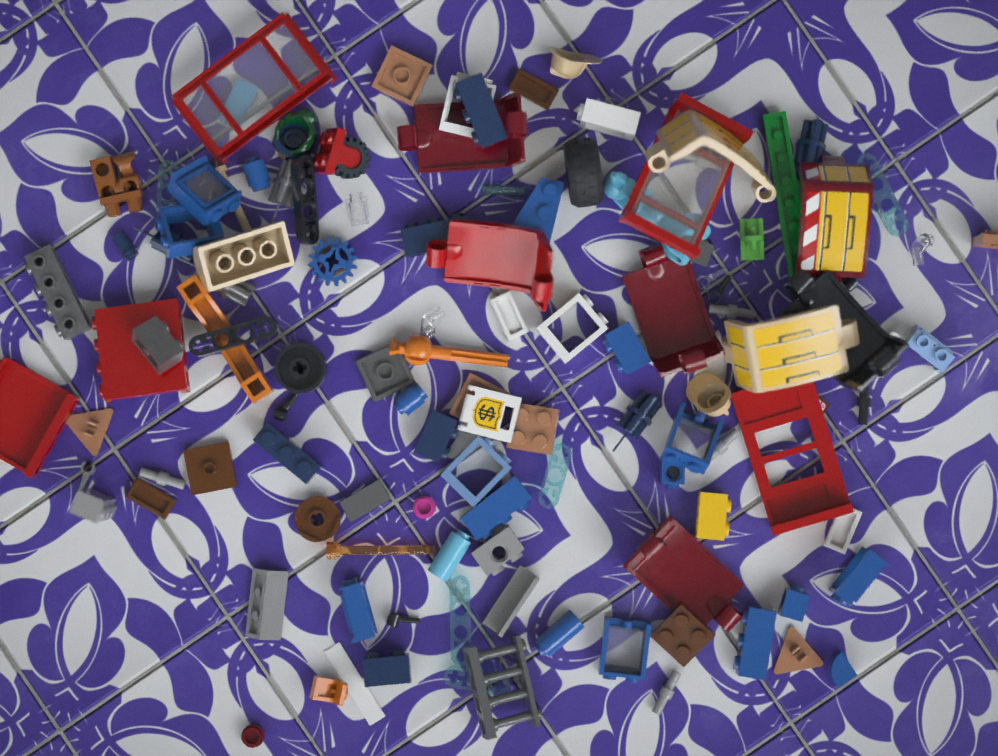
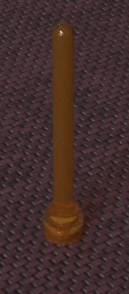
M336 541L326 542L327 560H336V557H341V555H433L437 552V548L434 545L341 546V544H336Z

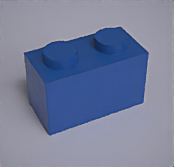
M630 322L604 335L606 340L602 342L607 352H613L617 360L614 361V364L619 373L624 372L625 375H628L651 362Z

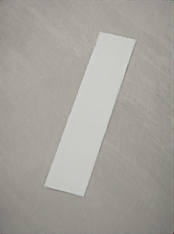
M340 642L324 651L340 679L347 683L348 692L368 724L371 726L384 718L383 711L368 687H365L363 679Z

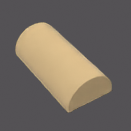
M283 220L209 242L193 249L194 263L198 276L208 292L295 265Z

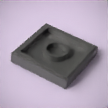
M389 345L355 360L374 402L407 388L410 384L416 383L403 354L389 355Z

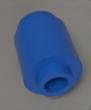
M258 156L245 160L246 164L242 166L249 188L251 187L253 192L269 188V181L271 179L264 159L259 160Z
M415 383L413 386L410 384L394 397L396 402L393 405L401 415L404 413L410 415L425 403L424 400L428 396L418 383Z

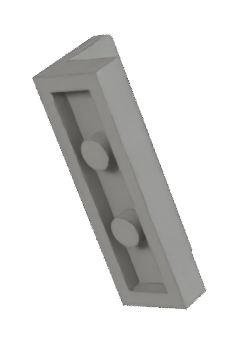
M520 565L482 623L502 637L540 578Z
M253 568L245 637L257 640H281L288 582L287 571Z

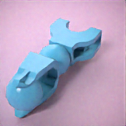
M613 171L603 181L604 193L623 210L636 181L629 178L623 172ZM647 188L644 195L652 199V191ZM640 202L635 213L636 215L680 238L683 235H693L694 230ZM692 213L681 214L696 223L700 219ZM707 225L701 240L708 238L711 234L709 225ZM661 242L665 255L678 265L683 266L690 261L688 256Z

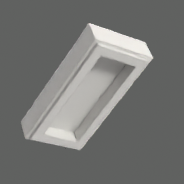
M510 290L489 299L508 341L529 332Z
M853 508L854 513L834 518L823 546L845 554L862 512Z

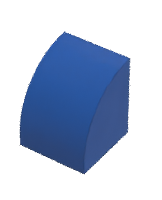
M837 650L829 661L828 672L834 685L839 688L857 676L844 654Z

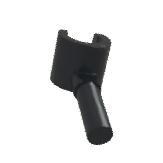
M729 275L725 277L716 290L708 294V299L712 294H718L719 299L715 305L720 303L721 294L732 279Z
M847 278L842 282V285L848 292H851L857 287L858 282L856 278Z
M293 393L284 408L276 406L273 418L284 421L287 418L290 407L299 395Z
M390 613L386 621L387 625L398 628L400 621L403 623L420 624V618L405 617L397 613Z

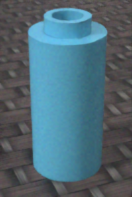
M460 529L457 532L451 531L428 571L447 582L469 548L471 542L468 539L470 536Z

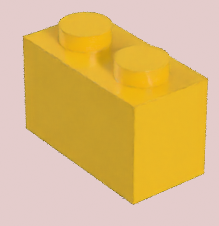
M698 491L695 538L724 541V537L729 535L730 523L726 522V515L731 512L732 500L728 499V494Z

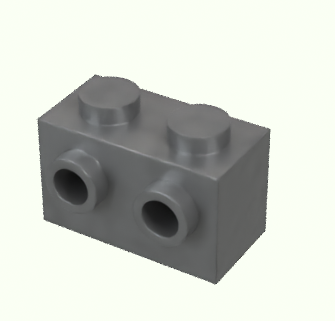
M157 316L133 329L132 341L159 375L182 361L183 345L178 339L172 337L167 324L164 321L161 322Z

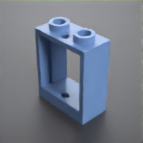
M478 436L440 475L472 507L512 468L509 465L511 460L503 452L498 454L493 449L495 444L485 436L483 438ZM480 444L503 469L475 496L451 472Z

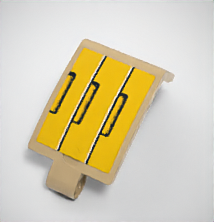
M688 110L657 130L656 134L660 141L649 147L645 153L650 169L653 172L659 173L666 171L669 168L670 162L688 155L701 145H706L732 160L754 178L751 188L757 200L763 203L772 202L776 197L775 187L763 170L760 162L749 149L730 132L696 111ZM656 157H662L660 161L652 162ZM763 187L767 188L765 191L759 192Z
M830 305L751 324L729 319L724 321L727 336L721 338L722 346L726 353L724 359L727 363L732 364L736 386L754 393L797 386L848 372L846 349L860 344L856 319L841 320L837 305Z

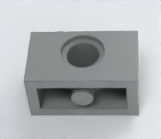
M508 525L474 549L471 554L487 576L490 573L495 576L505 569L503 567L504 563L509 560L513 563L522 557L523 553L521 551L525 548ZM497 546H502L506 550L505 556L501 559L495 558L492 554L493 549Z

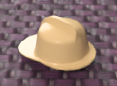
M556 47L548 48L549 52L552 53L550 73L565 79H573L581 75L587 64H600L602 62L600 58L590 54L570 52Z
M701 373L691 379L686 389V395L698 410L711 417H718L723 414L729 415L731 391L722 380L712 373Z

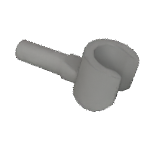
M84 461L81 464L83 475L78 490H84L89 476L95 473L96 467L94 464L89 472L85 471L87 462Z

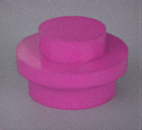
M420 496L414 501L413 511L417 517L427 519L435 513L436 504L431 497Z

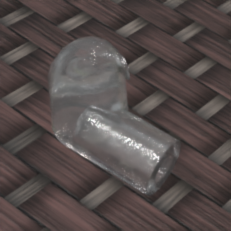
M921 234L912 243L913 266L925 264L923 252L934 244V237L931 234Z
M440 306L422 317L421 335L429 339L435 336L436 321L446 316Z

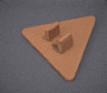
M109 408L70 415L66 424L93 456H97L114 411Z
M793 626L788 627L773 672L775 674H782L823 666V661Z

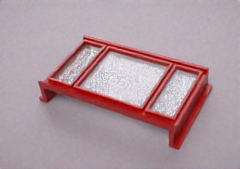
M282 12L172 95L174 99L171 102L221 166L228 163V157L328 82L331 85L338 79L289 14L284 15Z
M682 92L670 105L660 127L662 128L684 112L693 110L720 125L743 145L750 140L754 132ZM656 136L653 145L660 141L658 136ZM701 145L688 155L670 162L669 168L659 173L653 172L647 160H645L618 222L632 226L688 256L691 260L694 257L698 258L702 250L698 246L735 163L706 145ZM656 157L652 162H658L662 157Z

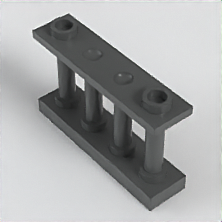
M510 635L512 644L484 651L477 650V646L462 648L482 738L487 740L497 738L496 731H498V728L528 720L531 726H541L542 714L539 706H536L524 653L527 651L526 643L523 638L521 639L520 635ZM514 653L517 666L488 674L482 672L480 663H483V660ZM519 675L522 689L492 697L487 695L486 686H488V683ZM521 698L525 699L526 712L499 719L492 717L491 709L494 705Z

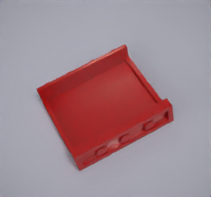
M177 298L94 309L95 316L92 317L93 330L97 331L94 347L96 353L99 352L100 361H97L96 366L98 375H101L102 384H99L101 398H104L107 403H112V400L177 391L181 393L191 392L181 303ZM154 316H157L161 322L164 321L167 324L172 337L178 339L184 348L182 361L160 375L132 341L133 329Z
M9 357L0 359V459L21 470L29 478H36L65 427L67 420L79 402L80 397Z

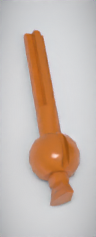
M421 334L409 336L406 342H399L391 338L388 350L389 355L403 354L405 360L415 366L424 365L431 358L507 368L509 358L508 354L432 345L430 339Z

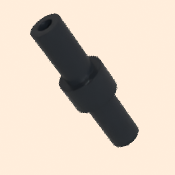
M869 384L859 392V397H857V406H859L858 425L868 424V407L871 406Z

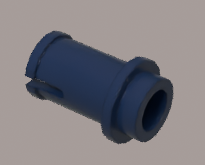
M124 230L112 237V240L123 253V259L126 258L127 261H130L139 255L138 247H134Z

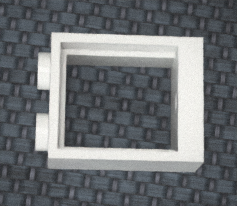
M457 72L456 76L451 75L439 130L472 138L471 132H474L473 128L447 122L455 83L470 77L469 74ZM484 78L491 97L494 99L496 85H492L493 80Z
M587 98L585 104H580L576 120L581 121L579 125L581 128L632 141L641 112Z
M578 293L536 328L564 364L608 329L606 326L608 323L607 319L601 312L598 314L594 312L591 308L594 304L586 294L581 296ZM578 302L599 329L568 353L549 330L548 326Z

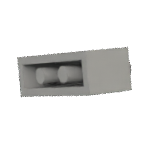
M92 488L78 490L69 513L94 523L106 521L109 517L113 518L117 510V505H115L116 498Z

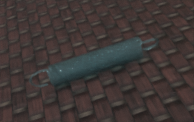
M492 184L476 186L483 187V194L524 196L525 193L524 186Z

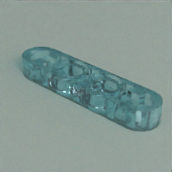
M869 153L862 154L857 158L855 164H862L863 158L866 161L871 160L872 164L869 166L871 172L876 170L878 173L872 175V179L878 178L883 183L880 191L873 190V204L888 233L893 236H900L907 231L908 220L876 157ZM883 199H890L892 201L893 208L891 211H884L881 208ZM895 211L898 213V215L894 216L897 222L901 221L903 224L900 227V232L898 229H892V225H894L892 217L888 220L886 216L893 214Z
M457 575L451 579L449 584L451 659L455 664L463 666L466 665L465 657L464 661H459V657H455V653L459 652V644L454 646V641L460 643L468 641V645L463 644V647L472 646L470 583L465 576ZM458 579H461L462 583L466 584V587L462 589V596L467 595V599L457 598L453 600V595L458 596L457 588H453V584H456ZM458 602H462L467 606V611L463 615H457L454 612V605ZM459 625L465 626L468 631L464 638H458L454 634V629Z

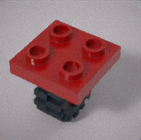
M328 128L325 132L321 133L319 138V145L321 147L319 153H316L313 158L314 172L319 175H336L343 179L358 178L361 174H365L367 172L365 169L370 166L368 164V161L371 160V156H368L370 150L369 148L366 149L365 142H361L360 139L345 137L347 130Z

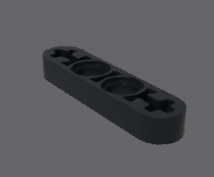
M296 155L291 161L296 236L299 243L313 245L319 239L314 163L308 155ZM303 183L307 185V192L305 193V195L301 191V186ZM305 206L309 208V214L307 217L303 215V209Z
M263 316L196 335L189 341V350L197 357H204L267 339L275 335L277 324L272 317ZM265 321L268 324H273L269 333H266L265 330L257 331L259 336L255 337L252 324H256V328L262 327ZM242 327H247L251 331L250 337L246 340L238 337V331ZM226 334L228 336V343L224 346H218L215 341L217 335ZM211 336L214 349L210 350V345L204 346L202 352L193 349V346L197 345L196 341L200 340L201 343L209 342L207 337Z

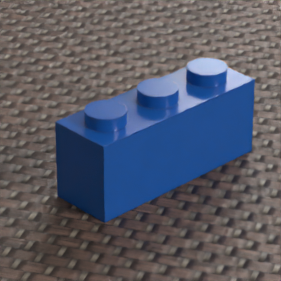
M513 476L460 517V519L476 540L480 538L486 540L494 533L493 528L500 523L501 526H504L512 519L511 514L518 509L519 512H522L531 505L529 500L532 497L517 477Z
M747 605L746 610H742V615L744 616L740 623L744 625L742 633H739L737 637V647H740L739 655L734 657L733 669L736 670L738 676L766 681L777 611Z

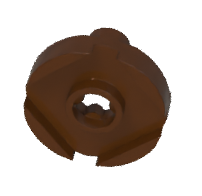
M323 496L310 497L301 502L294 516L299 534L311 542L326 541L333 537L341 524L340 510L332 500ZM321 513L322 519H324L323 524L318 523V525H314V519L311 518L312 515Z

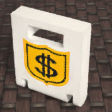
M468 385L467 389L476 392L475 395L466 393L460 421L467 422L468 424L467 427L458 425L457 430L511 443L522 398ZM505 406L514 408L509 430L500 428Z

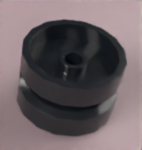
M294 343L285 347L278 354L275 362V375L278 382L286 390L297 394H308L317 390L324 383L328 374V364L324 355L316 347L306 343ZM301 364L306 366V370H303L304 373L298 371V366Z

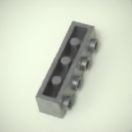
M49 244L24 256L27 261L24 263L28 274L30 276L33 275L37 282L34 284L39 296L43 295L47 303L44 307L49 317H54L56 322L54 328L60 338L63 337L64 340H70L93 329L54 246Z

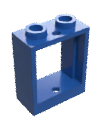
M181 204L159 207L158 216L155 217L154 223L156 231L161 233V248L166 250L169 259L193 255L194 247L225 238L220 220L205 226L208 237L173 242L168 224L197 220Z

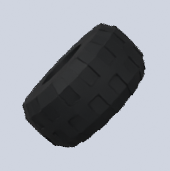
M590 137L570 139L563 146L570 203L577 208L598 205L604 200L597 142Z

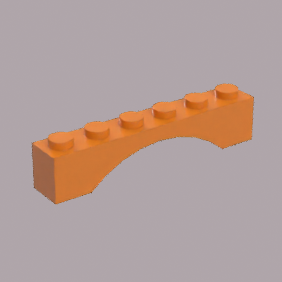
M195 274L176 287L207 332L231 326L211 293L202 285L198 275ZM223 333L217 335L215 339L218 346L226 345L228 343V336ZM245 345L221 351L252 403L256 404L274 392L273 387Z

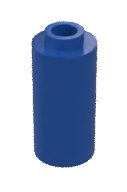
M569 610L535 639L537 642L535 648L543 657L546 654L551 657L584 628V625Z

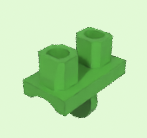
M763 218L739 219L740 260H764Z

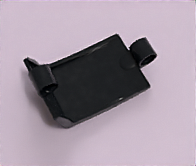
M801 269L784 284L786 291L793 298V301L778 314L779 318L830 305H837L841 320L856 319L860 344L846 349L849 371L832 376L841 386L861 392L876 377L883 378L887 376L901 362L898 356L909 346L907 341L897 336L889 335L829 270H825L814 280L810 274Z

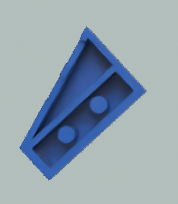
M542 177L512 225L541 230L546 234L550 243L564 182Z

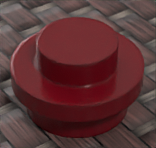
M256 724L246 726L241 734L242 742L250 748L260 746L265 738L263 729Z

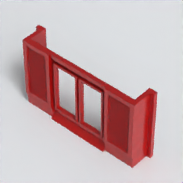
M814 381L762 393H754L746 389L731 393L773 536L854 513ZM808 417L814 442L761 457L754 433ZM817 448L824 472L770 487L764 463Z

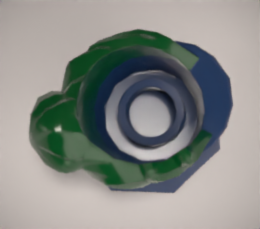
M300 108L298 112L287 113L275 127L272 145L278 152V156L282 159L292 160L296 155H310L313 153L317 139V131L314 127L317 118L313 110Z

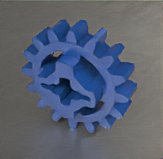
M328 237L327 243L320 239V247H312L315 254L308 255L309 258L313 259V262H310L308 266L315 269L311 272L312 276L318 274L317 281L320 283L325 279L326 286H329L331 281H333L337 287L340 280L346 284L347 279L345 277L350 276L353 278L354 275L350 271L351 269L358 268V266L353 264V261L358 260V257L351 255L355 249L353 247L347 248L349 244L347 240L341 244L340 237H337L335 242L332 241L331 237ZM331 247L330 252L325 255L320 254L324 249ZM341 249L346 252L348 261L340 256ZM336 255V260H338L339 263L334 264L333 268H330L331 265L327 262V260L332 259L333 256ZM318 263L324 264L326 268L325 275L320 271ZM346 269L341 275L334 277L338 270Z

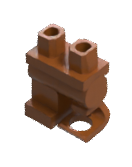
M133 151L89 161L100 204L105 207L110 218L122 215L119 203L127 202L130 213L143 211L142 198H145L140 175L134 173V169L131 166L132 160L136 158V153ZM115 164L118 165L120 172H122L120 178L116 176Z

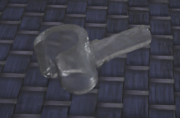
M722 267L708 276H700L697 281L701 278L708 280V284L701 289L708 288L711 281L727 272V269Z

